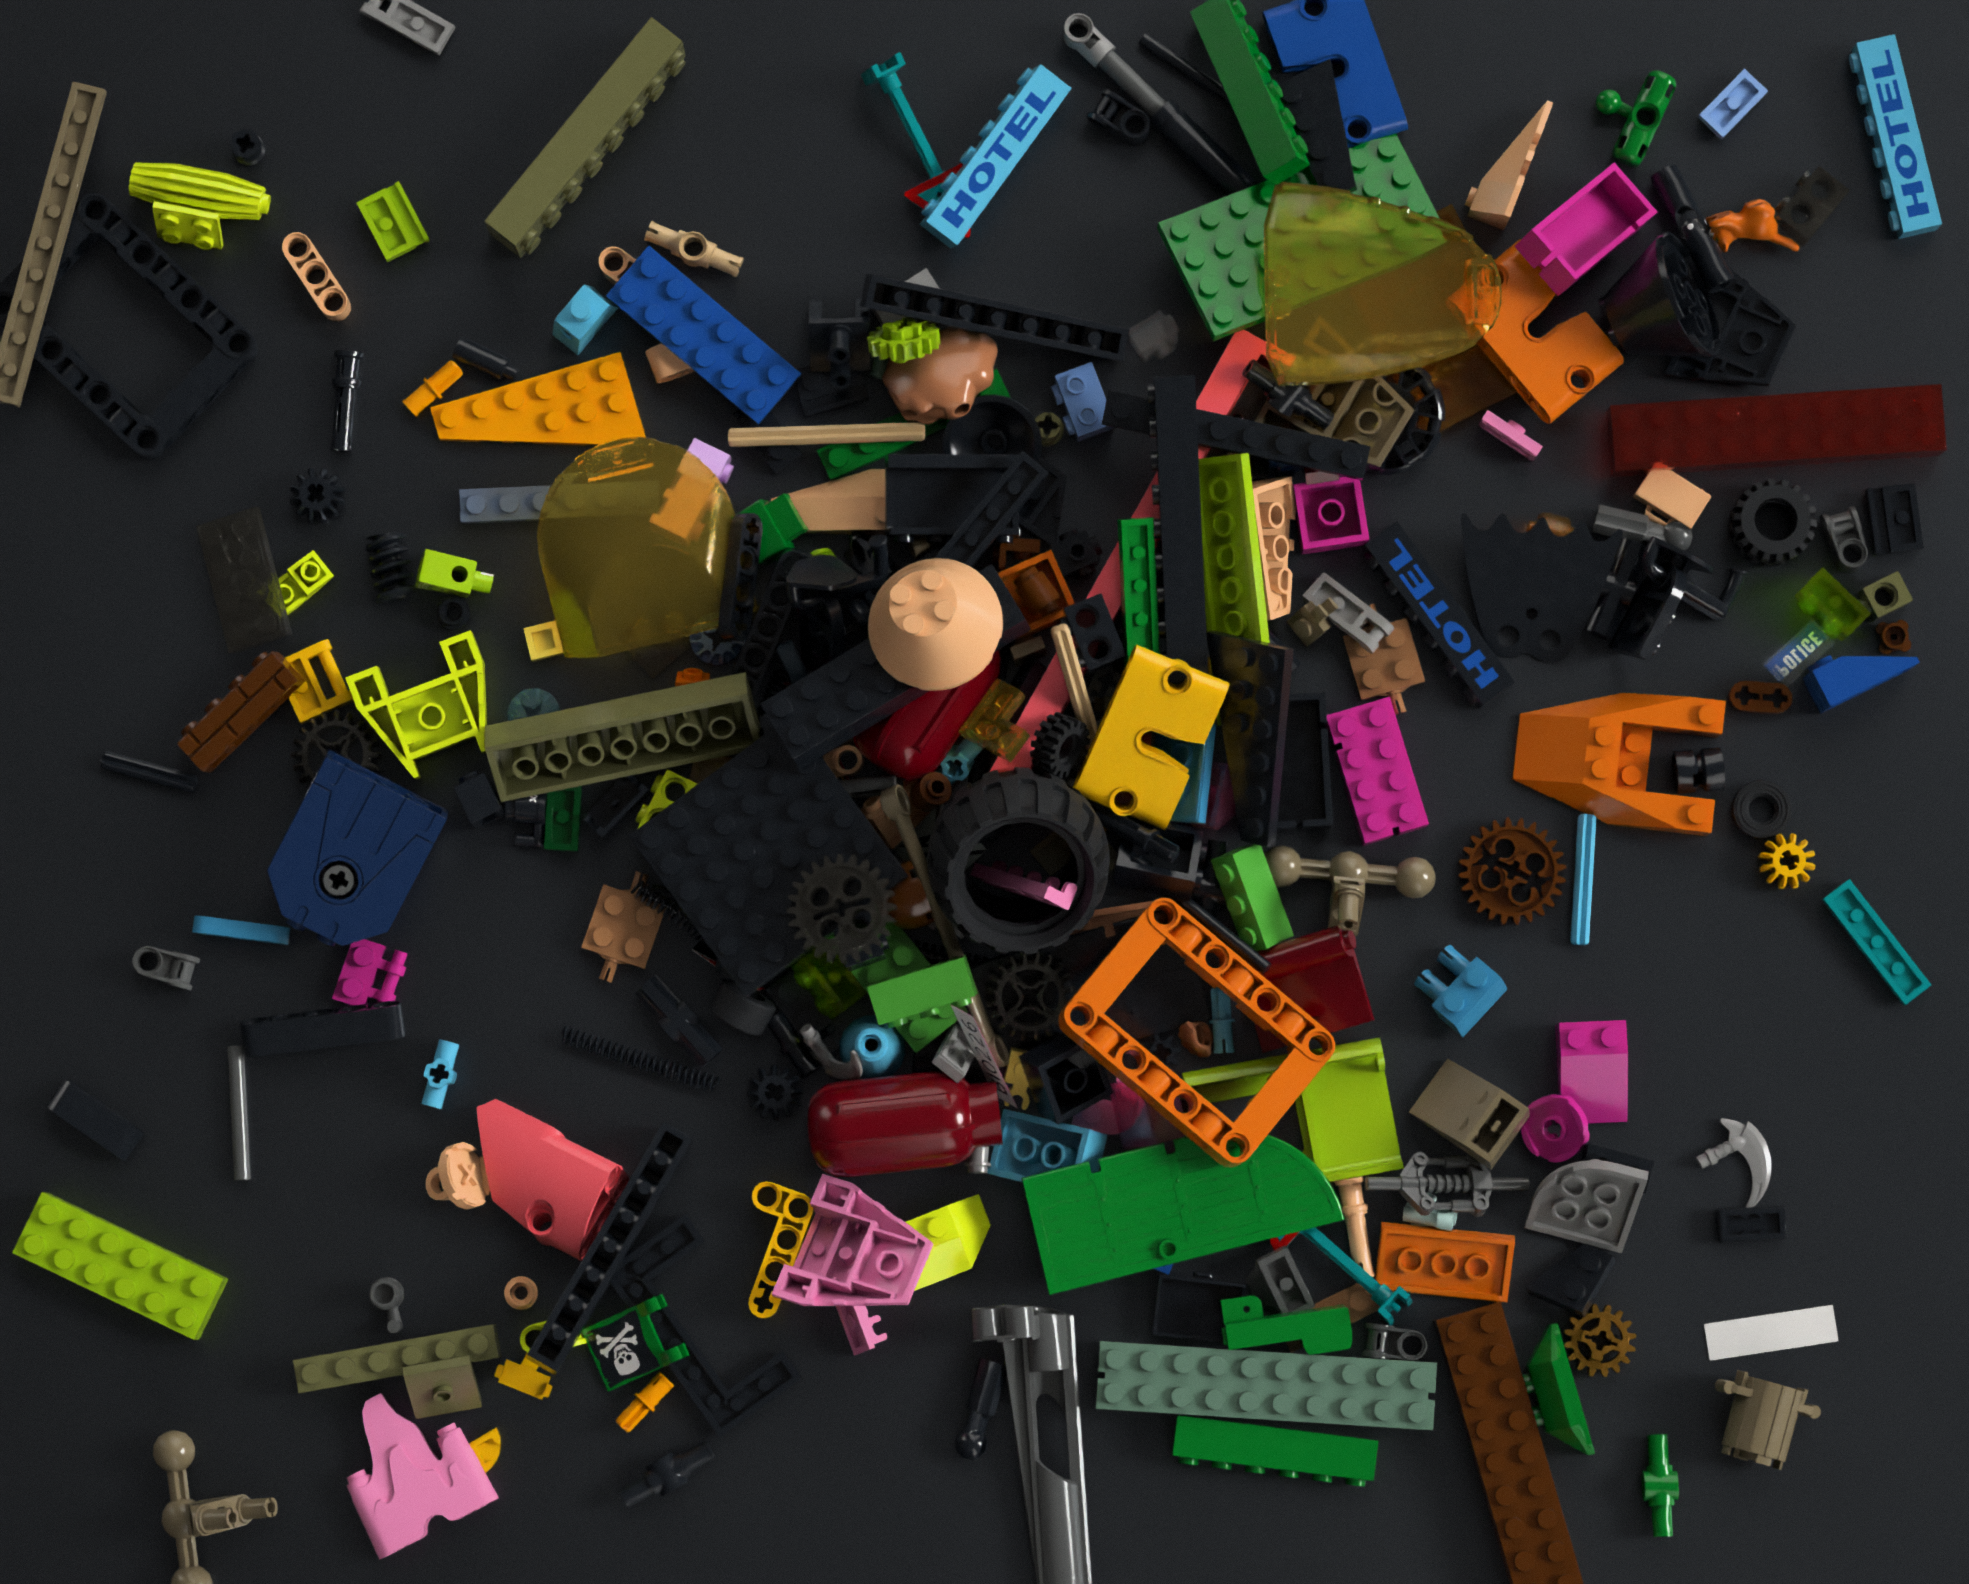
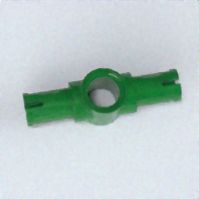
M1667 1434L1647 1435L1649 1465L1646 1466V1471H1642L1643 1501H1648V1507H1651L1653 1537H1672V1506H1675V1500L1679 1499L1677 1470H1673V1465H1669Z

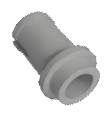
M989 1146L976 1148L971 1156L968 1157V1161L965 1162V1166L968 1167V1173L988 1174V1168L991 1167V1163H988Z

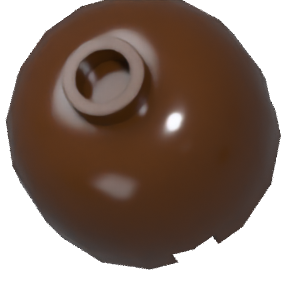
M909 860L902 863L901 866L909 877L875 902L881 917L888 916L892 923L901 929L912 930L934 923V918L928 914L932 910L919 877H914L912 871L909 872V870L914 869L912 862Z

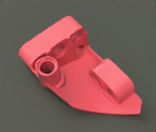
M498 1099L476 1107L483 1159L492 1201L532 1233L540 1244L552 1246L582 1261L630 1180L622 1166L566 1139L554 1127ZM552 1222L547 1230L539 1231L544 1223Z

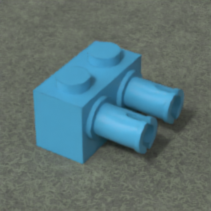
M1448 945L1444 950L1449 957L1441 951L1437 957V962L1445 966L1457 977L1452 984L1446 986L1429 969H1426L1421 974L1427 982L1418 976L1414 985L1434 1001L1431 1006L1438 1017L1461 1037H1464L1508 988L1502 978L1477 956L1472 962H1469L1452 945Z

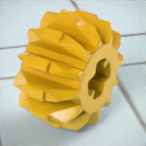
M1794 833L1789 835L1787 844L1784 836L1778 834L1775 836L1776 844L1770 840L1764 844L1770 853H1759L1758 858L1768 861V864L1759 867V871H1771L1772 874L1766 879V882L1769 884L1776 878H1779L1778 889L1782 890L1785 888L1787 879L1790 887L1796 889L1799 887L1797 878L1803 882H1807L1810 879L1804 870H1815V864L1806 862V859L1815 856V852L1808 851L1804 853L1802 849L1808 844L1806 839L1795 845L1796 834ZM1782 853H1785L1787 858L1793 857L1794 863L1790 865L1792 870H1789L1787 865L1781 866L1780 859L1784 858Z

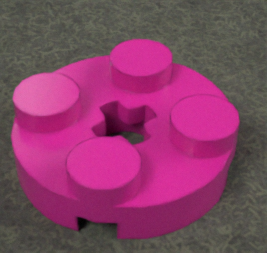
M1550 1094L1535 1100L1528 1106L1530 1117L1522 1126L1521 1134L1527 1148L1537 1157L1541 1156L1554 1163L1563 1162L1577 1155L1584 1144L1588 1142L1590 1134L1586 1115L1571 1096ZM1551 1120H1554L1561 1126V1135L1559 1137L1556 1133L1550 1134L1548 1131V1127L1552 1125Z

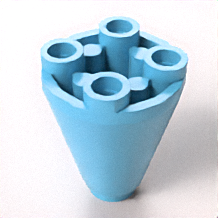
M865 1015L854 1020L844 1030L840 1040V1057L843 1062L850 1061V1052L852 1050L858 1053L863 1069L860 1079L892 1076L901 1067L906 1054L904 1038L895 1027L888 1028L887 1023L878 1025L876 1015ZM873 1038L878 1042V1047L875 1051L870 1052L865 1048V1042Z

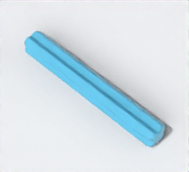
M1580 814L1577 820L1570 942L1573 945L1585 946L1589 943L1596 834V816L1593 814Z

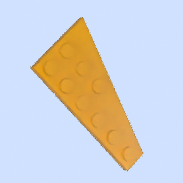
M621 352L430 407L440 441L523 442L533 444L637 446L649 448Z

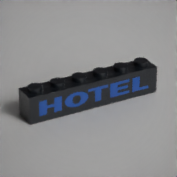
M1397 521L1364 545L1363 550L1365 554L1362 555L1364 561L1373 572L1378 569L1385 580L1382 582L1385 590L1392 598L1397 596L1405 607L1401 610L1404 616L1412 625L1417 623L1424 632L1421 635L1422 640L1432 652L1437 650L1444 659L1441 662L1443 669L1450 678L1457 677L1463 685L1460 691L1470 705L1476 703L1480 709L1515 683Z

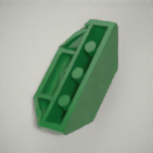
M1558 1323L1549 1324L1525 1365L1527 1373L1522 1375L1527 1393H1533L1536 1406L1532 1407L1537 1427L1542 1426L1544 1432L1585 1455L1595 1454Z

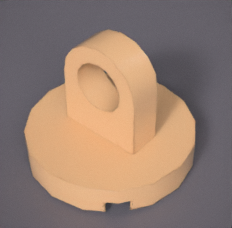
M465 1142L446 1147L440 1155L438 1166L433 1168L427 1175L426 1190L428 1195L435 1200H450L457 1207L465 1210L483 1205L486 1202L485 1196L490 1194L483 1156L478 1157L474 1152L477 1149ZM440 1181H441V1185H442V1188H443V1192L440 1190V1187H439V1182H440Z

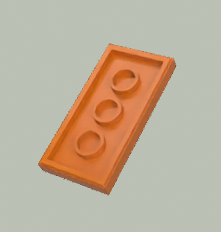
M1381 1222L1374 1279L1380 1285L1385 1284L1392 1291L1401 1286L1408 1293L1507 1303L1515 1235L1457 1229L1447 1231L1436 1229V1227Z

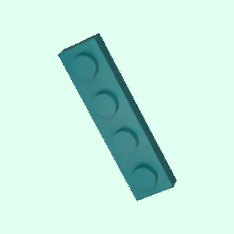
M1850 879L1822 899L1826 907L1903 1006L1931 986L1925 975Z

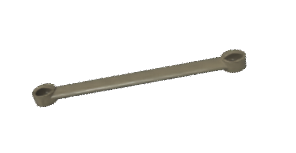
M899 784L881 791L880 802L882 810L897 825L910 861L914 866L916 876L919 877L932 910V917L949 959L962 956L964 954L952 923L942 912L933 894L928 875L927 859L910 819L911 804L904 788ZM978 992L976 996L970 997L972 1003L967 1006L998 1068L1005 1067L1009 1064L1007 1047L1001 1036L995 1034Z

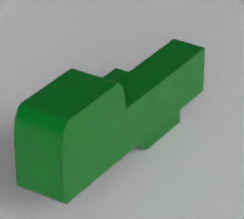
M1254 1295L1220 1300L1224 1327H1221L1223 1344L1227 1345L1228 1350L1300 1340L1303 1349L1309 1355L1347 1350L1352 1345L1349 1309L1344 1304L1263 1316L1261 1300ZM1245 1306L1249 1307L1248 1312L1243 1311Z

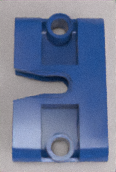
M1294 0L1262 11L1263 19L1282 73L1306 71L1329 59L1332 64H1339L1344 69L1343 75L1334 79L1348 148L1408 130L1404 110L1364 0ZM1309 3H1317L1323 11L1317 16H1311L1306 13L1304 8ZM1353 125H1360L1365 129L1366 134L1364 137L1356 139L1349 135L1348 129Z

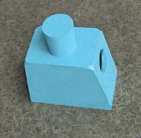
M584 284L555 318L552 335L578 356L618 307L594 287Z

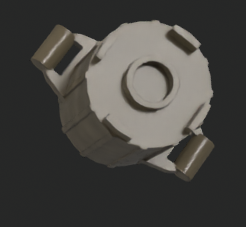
M1737 1370L1734 1382L1718 1379L1715 1383V1389L1718 1392L1735 1394L1721 1444L1723 1445L1721 1453L1730 1455L1732 1448H1734L1732 1457L1746 1461L1749 1459L1766 1466H1770L1773 1459L1772 1468L1781 1470L1783 1462H1786L1798 1413L1813 1419L1818 1418L1821 1414L1819 1406L1805 1403L1808 1394L1807 1389L1798 1387L1794 1389L1750 1377L1748 1372Z

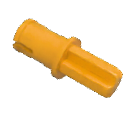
M454 361L447 362L428 380L424 378V383L406 399L402 400V402L417 417L437 397L439 399L443 398L441 394L463 375L462 370Z
M658 1372L639 1394L637 1392L634 1394L636 1398L617 1417L616 1423L625 1432H631L650 1410L652 1412L655 1411L654 1407L674 1385L661 1372Z

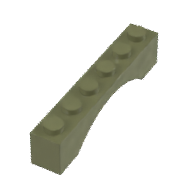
M496 1324L296 1359L293 1360L298 1393H306L403 1375V1367L463 1356H470L471 1363L501 1358L502 1356Z

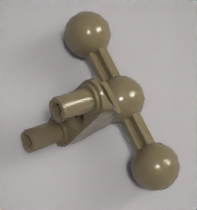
M1274 846L1264 854L1277 887L1291 886L1299 878L1329 880L1332 888L1328 928L1338 925L1342 930H1352L1355 937L1359 933L1365 899V883L1394 885L1403 896L1422 898L1432 890L1436 881L1433 866L1426 859L1419 857H1408L1400 862L1398 866L1367 864L1360 854L1351 851L1340 852L1331 861L1300 858V855L1293 848L1287 846Z
M170 1430L164 1432L155 1441L153 1457L155 1463L163 1471H167L171 1501L162 1511L161 1522L165 1532L176 1539L179 1569L172 1576L171 1584H213L210 1573L198 1564L195 1537L208 1536L245 1526L252 1519L274 1517L278 1511L277 1501L273 1497L250 1499L245 1494L228 1495L199 1501L190 1499L186 1468L191 1465L195 1458V1446L193 1440L185 1432Z

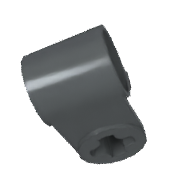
M1850 506L1847 508V511L1830 516L1822 514L1820 516L1821 526L1829 544L1834 564L1841 572L1854 573L1863 565L1868 556V549L1855 507ZM1853 549L1856 551L1859 558L1858 562H1847L1843 557V550Z
M144 946L135 952L132 963L134 969L145 977L191 991L193 987L190 984L195 964L200 963V958L176 951L170 952L152 946ZM146 953H154L158 959L156 968L151 971H144L140 964L142 956Z
M1365 1323L1368 1333L1366 1349L1362 1351L1361 1356L1415 1361L1422 1358L1426 1353L1427 1340L1418 1331L1395 1328V1326ZM1378 1333H1380L1379 1349H1376ZM1408 1336H1415L1421 1342V1350L1416 1355H1408L1402 1348L1403 1340Z

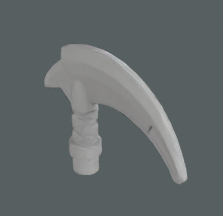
M811 1024L801 1027L800 1033L804 1037V1042L813 1050L810 1054L815 1062L825 1069L826 1074L842 1081L858 1080L863 1072L862 1064L855 1050L850 1052L851 1059L849 1062L837 1061L830 1051L827 1050L826 1045L822 1043L819 1032L814 1030Z
M1722 1118L1719 1121L1720 1124L1729 1131L1727 1141L1716 1146V1148H1708L1703 1151V1154L1696 1157V1161L1700 1168L1703 1169L1718 1163L1719 1159L1738 1150L1746 1159L1752 1176V1190L1746 1208L1755 1207L1763 1197L1770 1181L1771 1157L1768 1146L1762 1134L1749 1121L1744 1125L1735 1120Z

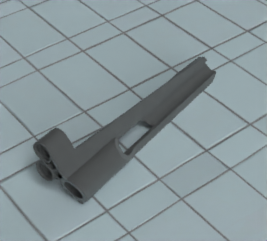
M1008 1304L971 1308L973 1343L997 1340V1343L1001 1342L1036 1584H1092L1074 1315L1066 1314L1057 1309L1035 1305ZM1041 1394H1048L1053 1397L1065 1415L1070 1480L1055 1474L1040 1461L1036 1401Z

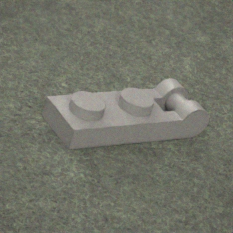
M369 0L368 3H363L359 10L363 15L383 24L438 56L455 30V25L411 0H385L391 3L386 13L379 9L384 0Z
M1325 572L1302 595L1305 603L1312 601L1316 607L1331 597L1338 608L1326 619L1357 641L1371 654L1379 647L1378 642L1384 636L1388 637L1394 631L1393 625ZM1369 622L1374 628L1369 633H1366L1362 628Z

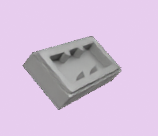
M955 1023L948 1030L932 1061L935 1066L956 1083H959L966 1075L975 1057L962 1028Z

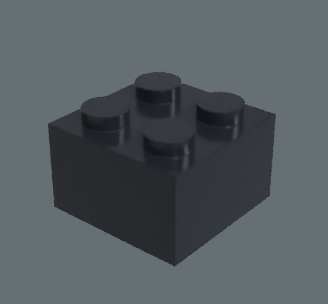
M1064 1032L1019 1056L1038 1112L1056 1124H1060L1113 1094L1105 1067Z

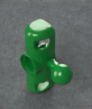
M1659 70L1651 71L1647 75L1633 107L1622 102L1620 95L1611 89L1603 90L1597 96L1596 106L1602 114L1613 115L1617 113L1627 118L1612 152V156L1616 161L1632 168L1638 167L1643 161L1676 89V81L1669 74ZM1655 77L1650 89L1644 88L1648 78ZM1669 85H1672V91L1667 98L1665 96ZM1643 110L1651 113L1653 124L1649 126L1641 125L1637 121V113ZM1622 136L1627 137L1623 148H1618L1617 146ZM1643 144L1646 146V148L1642 154V157L1640 158L1637 155Z

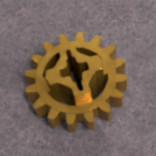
M1592 1304L1591 1313H1587L1585 1318L1580 1316L1579 1320L1570 1317L1568 1320L1573 1325L1572 1330H1563L1565 1335L1570 1336V1341L1563 1343L1565 1348H1571L1572 1353L1567 1356L1568 1360L1577 1359L1579 1361L1575 1368L1578 1371L1587 1366L1588 1376H1594L1596 1369H1599L1601 1376L1607 1377L1608 1368L1610 1367L1615 1373L1620 1372L1618 1363L1621 1361L1622 1363L1629 1364L1630 1360L1625 1354L1627 1351L1634 1352L1636 1350L1635 1347L1629 1345V1340L1636 1338V1334L1627 1332V1328L1631 1326L1632 1322H1621L1620 1319L1623 1315L1621 1310L1614 1313V1315L1610 1314V1305H1605L1603 1311L1599 1312L1597 1304ZM1598 1318L1593 1328L1588 1331L1581 1330V1327L1587 1321ZM1611 1322L1618 1328L1621 1340L1615 1338L1611 1332ZM1601 1331L1603 1332L1602 1337L1614 1345H1602L1597 1350L1596 1343L1591 1342L1585 1336H1597ZM1577 1341L1584 1343L1587 1348L1588 1360L1581 1354ZM1611 1350L1618 1352L1610 1361L1601 1363L1604 1354Z

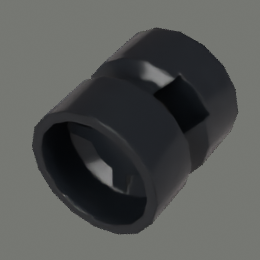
M1720 747L1701 749L1699 754H1695L1692 750L1672 752V776L1676 794L1695 793L1698 787H1701L1705 792L1724 790L1725 768Z

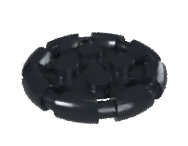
M1393 356L1368 358L1365 361L1386 382L1390 372L1400 374L1398 384L1387 383L1415 411L1382 465L1377 467L1367 464L1365 472L1368 473L1369 470L1380 472V475L1404 473L1413 469L1412 465L1421 459L1425 461L1437 447L1442 436L1440 433L1442 420L1445 421L1446 414L1443 396L1440 389H1436L1431 382L1432 376L1415 362L1408 359L1403 361L1394 360ZM1417 387H1419L1422 393L1424 394V397L1418 401L1416 400V397L1410 393ZM1419 416L1429 417L1427 430L1417 429ZM1409 441L1414 449L1403 454L1399 446Z

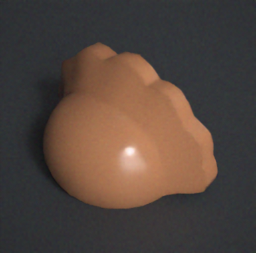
M1186 1021L1180 1025L1178 1037L1181 1039L1182 1045L1191 1054L1197 1055L1199 1058L1209 1057L1212 1052L1211 1045L1213 1043V1034L1210 1027L1203 1021Z

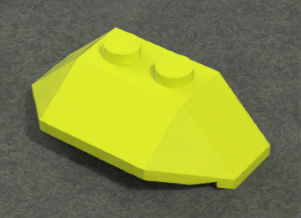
M979 1194L906 1221L907 1224L933 1243L914 1291L972 1269L991 1226Z

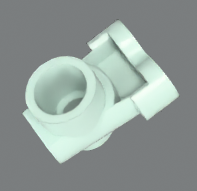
M1427 1193L1436 1202L1437 1196ZM1407 1202L1404 1206L1403 1221L1409 1222L1410 1225L1436 1227V1229L1452 1231L1453 1225L1455 1226L1458 1212L1433 1210L1431 1214L1423 1216Z

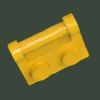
M329 639L320 641L285 657L305 680L289 697L301 724L354 701L330 652L333 648ZM317 656L336 695L328 700L309 661Z

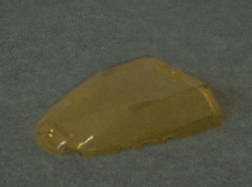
M1281 182L1275 185L1264 222L1266 359L1278 385H1321L1373 379L1429 365L1462 353L1475 346L1487 331L1493 328L1501 307V278L1491 254H1486L1473 240L1474 236L1465 230L1437 217L1425 216L1411 211L1410 207L1404 205L1396 206L1383 202L1378 197H1364L1351 194V191L1325 186Z

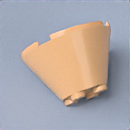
M943 558L917 561L894 573L878 591L872 603L868 619L870 644L881 666L897 681L925 691L952 689L975 678L992 660L1003 632L1001 605L990 583L972 567L955 560Z

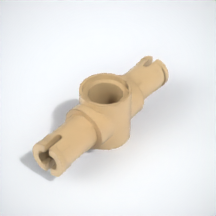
M651 221L644 241H649L671 250L672 255L680 257L689 266H702L707 269L711 266L731 274L733 277H737L739 267L741 268L744 260L743 257H738L717 248V244L707 241L704 235L699 232H685L683 230L677 232ZM698 242L703 246V250L697 256H689L685 252L688 244Z

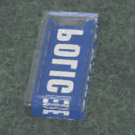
M1812 619L1771 656L1763 666L1780 684L1788 687L1809 666L1828 651L1835 642Z

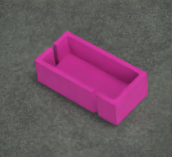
M1614 162L1531 229L1514 247L1534 269L1537 266L1542 269L1539 275L1555 294L1559 296L1641 229L1657 213V210Z
M1390 696L1327 715L1325 727L1328 731L1331 747H1338L1340 743L1342 749L1337 750L1334 756L1362 846L1391 838L1394 835L1392 828L1397 827L1395 829L1397 836L1427 827L1429 822Z

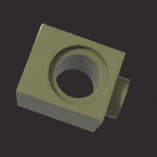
M1898 571L1861 589L1858 592L1860 598L1857 599L1861 612L1865 617L1870 616L1872 622L1913 601ZM1876 590H1884L1889 594L1890 603L1888 606H1881L1876 602Z

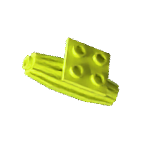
M135 162L129 179V194L153 203L152 209L157 237L162 238L168 243L177 244L184 242L194 244L196 247L204 250H211L212 248L222 250L223 237L220 219L260 220L262 214H268L271 195L265 193V187L228 173L176 163Z

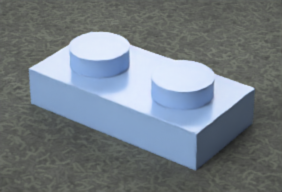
M1744 68L1700 113L1698 118L1722 140L1767 94L1768 90Z

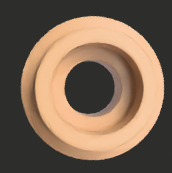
M514 1277L505 1287V1300L514 1309H528L537 1300L538 1288L535 1282L528 1277ZM520 1286L525 1287L528 1291L527 1297L523 1300L518 1299L515 1295L516 1289Z

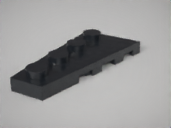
M1329 59L1278 84L1283 92V97L1280 98L1283 106L1290 110L1296 121V124L1293 126L1296 135L1301 136L1307 145L1308 152L1305 155L1310 164L1309 168L1327 205L1357 191L1332 62Z

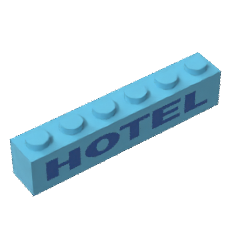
M1893 34L1857 42L1851 50L1852 53L1849 54V64L1852 73H1857L1860 85L1856 87L1859 103L1861 105L1865 104L1868 116L1864 118L1865 129L1868 136H1873L1875 148L1872 149V156L1876 168H1881L1883 180H1880V189L1883 198L1889 200L1891 211L1888 212V221L1892 231L1897 232L1898 239L1936 231L1942 225L1896 36Z
M1041 64L1032 70L1028 67L1016 82L1020 85L1019 89L1013 96L1009 93L997 108L1001 111L1000 115L994 122L990 119L978 134L982 139L976 148L970 146L959 160L963 164L957 174L951 172L940 186L944 190L938 200L932 198L921 212L925 218L919 225L950 249L960 243L1072 89Z

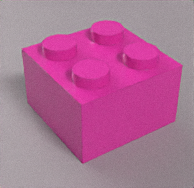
M1339 477V480L1317 484L1306 485V482L1293 484L1296 503V526L1301 555L1364 546L1369 542L1360 480Z

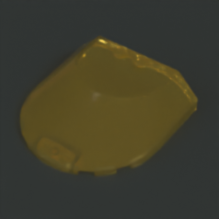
M630 437L611 440L577 456L574 462L559 474L550 486L538 519L537 541L540 563L565 658H599L718 628L730 525L735 512L730 497L718 476L690 451L678 445L674 446L657 441L654 438ZM743 553L740 555L742 569L745 567V556ZM739 585L736 587V598L738 601L741 599ZM756 596L754 598L753 613L758 608Z

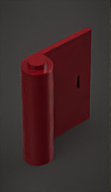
M1337 925L1278 943L1268 949L1256 951L1272 964L1265 974H1262L1260 971L1258 972L1330 1033L1374 1021L1354 951L1356 939L1352 930H1342ZM1258 996V1007L1263 1011H1270V1001L1264 996ZM1254 1023L1263 1053L1287 1046L1269 1030L1265 1032Z

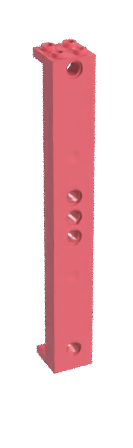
M1246 330L1234 333L1196 401V409L1229 416L1249 381L1242 373L1252 359L1275 374L1281 373L1285 375L1286 372L1291 373L1296 358ZM1198 445V458H1206L1211 448ZM1158 471L1131 518H1160L1159 505H1153L1152 485H1158ZM1161 538L1154 539L1155 548ZM1119 541L1086 598L1102 594L1113 622L1122 609ZM1087 611L1080 612L1075 618L1077 624L1083 628H1089L1095 623L1094 616ZM1072 636V640H1073V643H1074V647H1075V649H1076L1077 646H1076V643H1075L1074 638H1073V636ZM1095 642L1089 646L1088 652L1091 657H1095L1099 650L1098 646L1102 643ZM1057 652L990 772L998 770V773L1014 771L1015 767L1032 769L1034 764L1032 763L1033 757L1030 756V751L1035 749L1031 747V741H1036L1037 736L1034 735L1035 731L1042 729L1040 723L1042 721L1047 722V716L1050 714L1054 716L1056 712L1062 714L1067 708L1070 697ZM1082 667L1081 671L1084 677L1087 671L1085 667Z

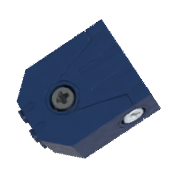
M329 749L267 869L281 914L288 918L286 923L300 931L308 928L318 933L316 936L318 940L333 947L335 943L344 946L388 932L447 820L448 810ZM339 871L345 873V877L343 876L341 880L335 879V875Z

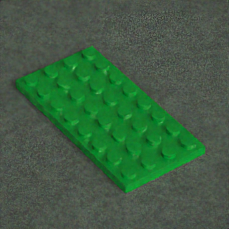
M1397 134L1370 140L1349 148L1357 191L1328 205L1308 166L1278 185L1267 180L1158 223L1157 230L1213 341L1451 247L1452 241Z

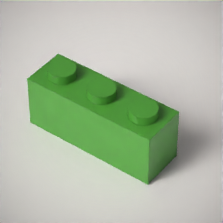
M1249 844L1241 846L1211 860L1216 878L1219 881L1240 939L1255 951H1260L1294 936L1260 845Z
M966 954L880 980L867 986L878 1025L887 1023L888 1028L908 1023L906 1017L918 1013L921 1019L940 1013L938 1007L950 1003L957 1008L971 1004L970 997L976 996L978 993Z

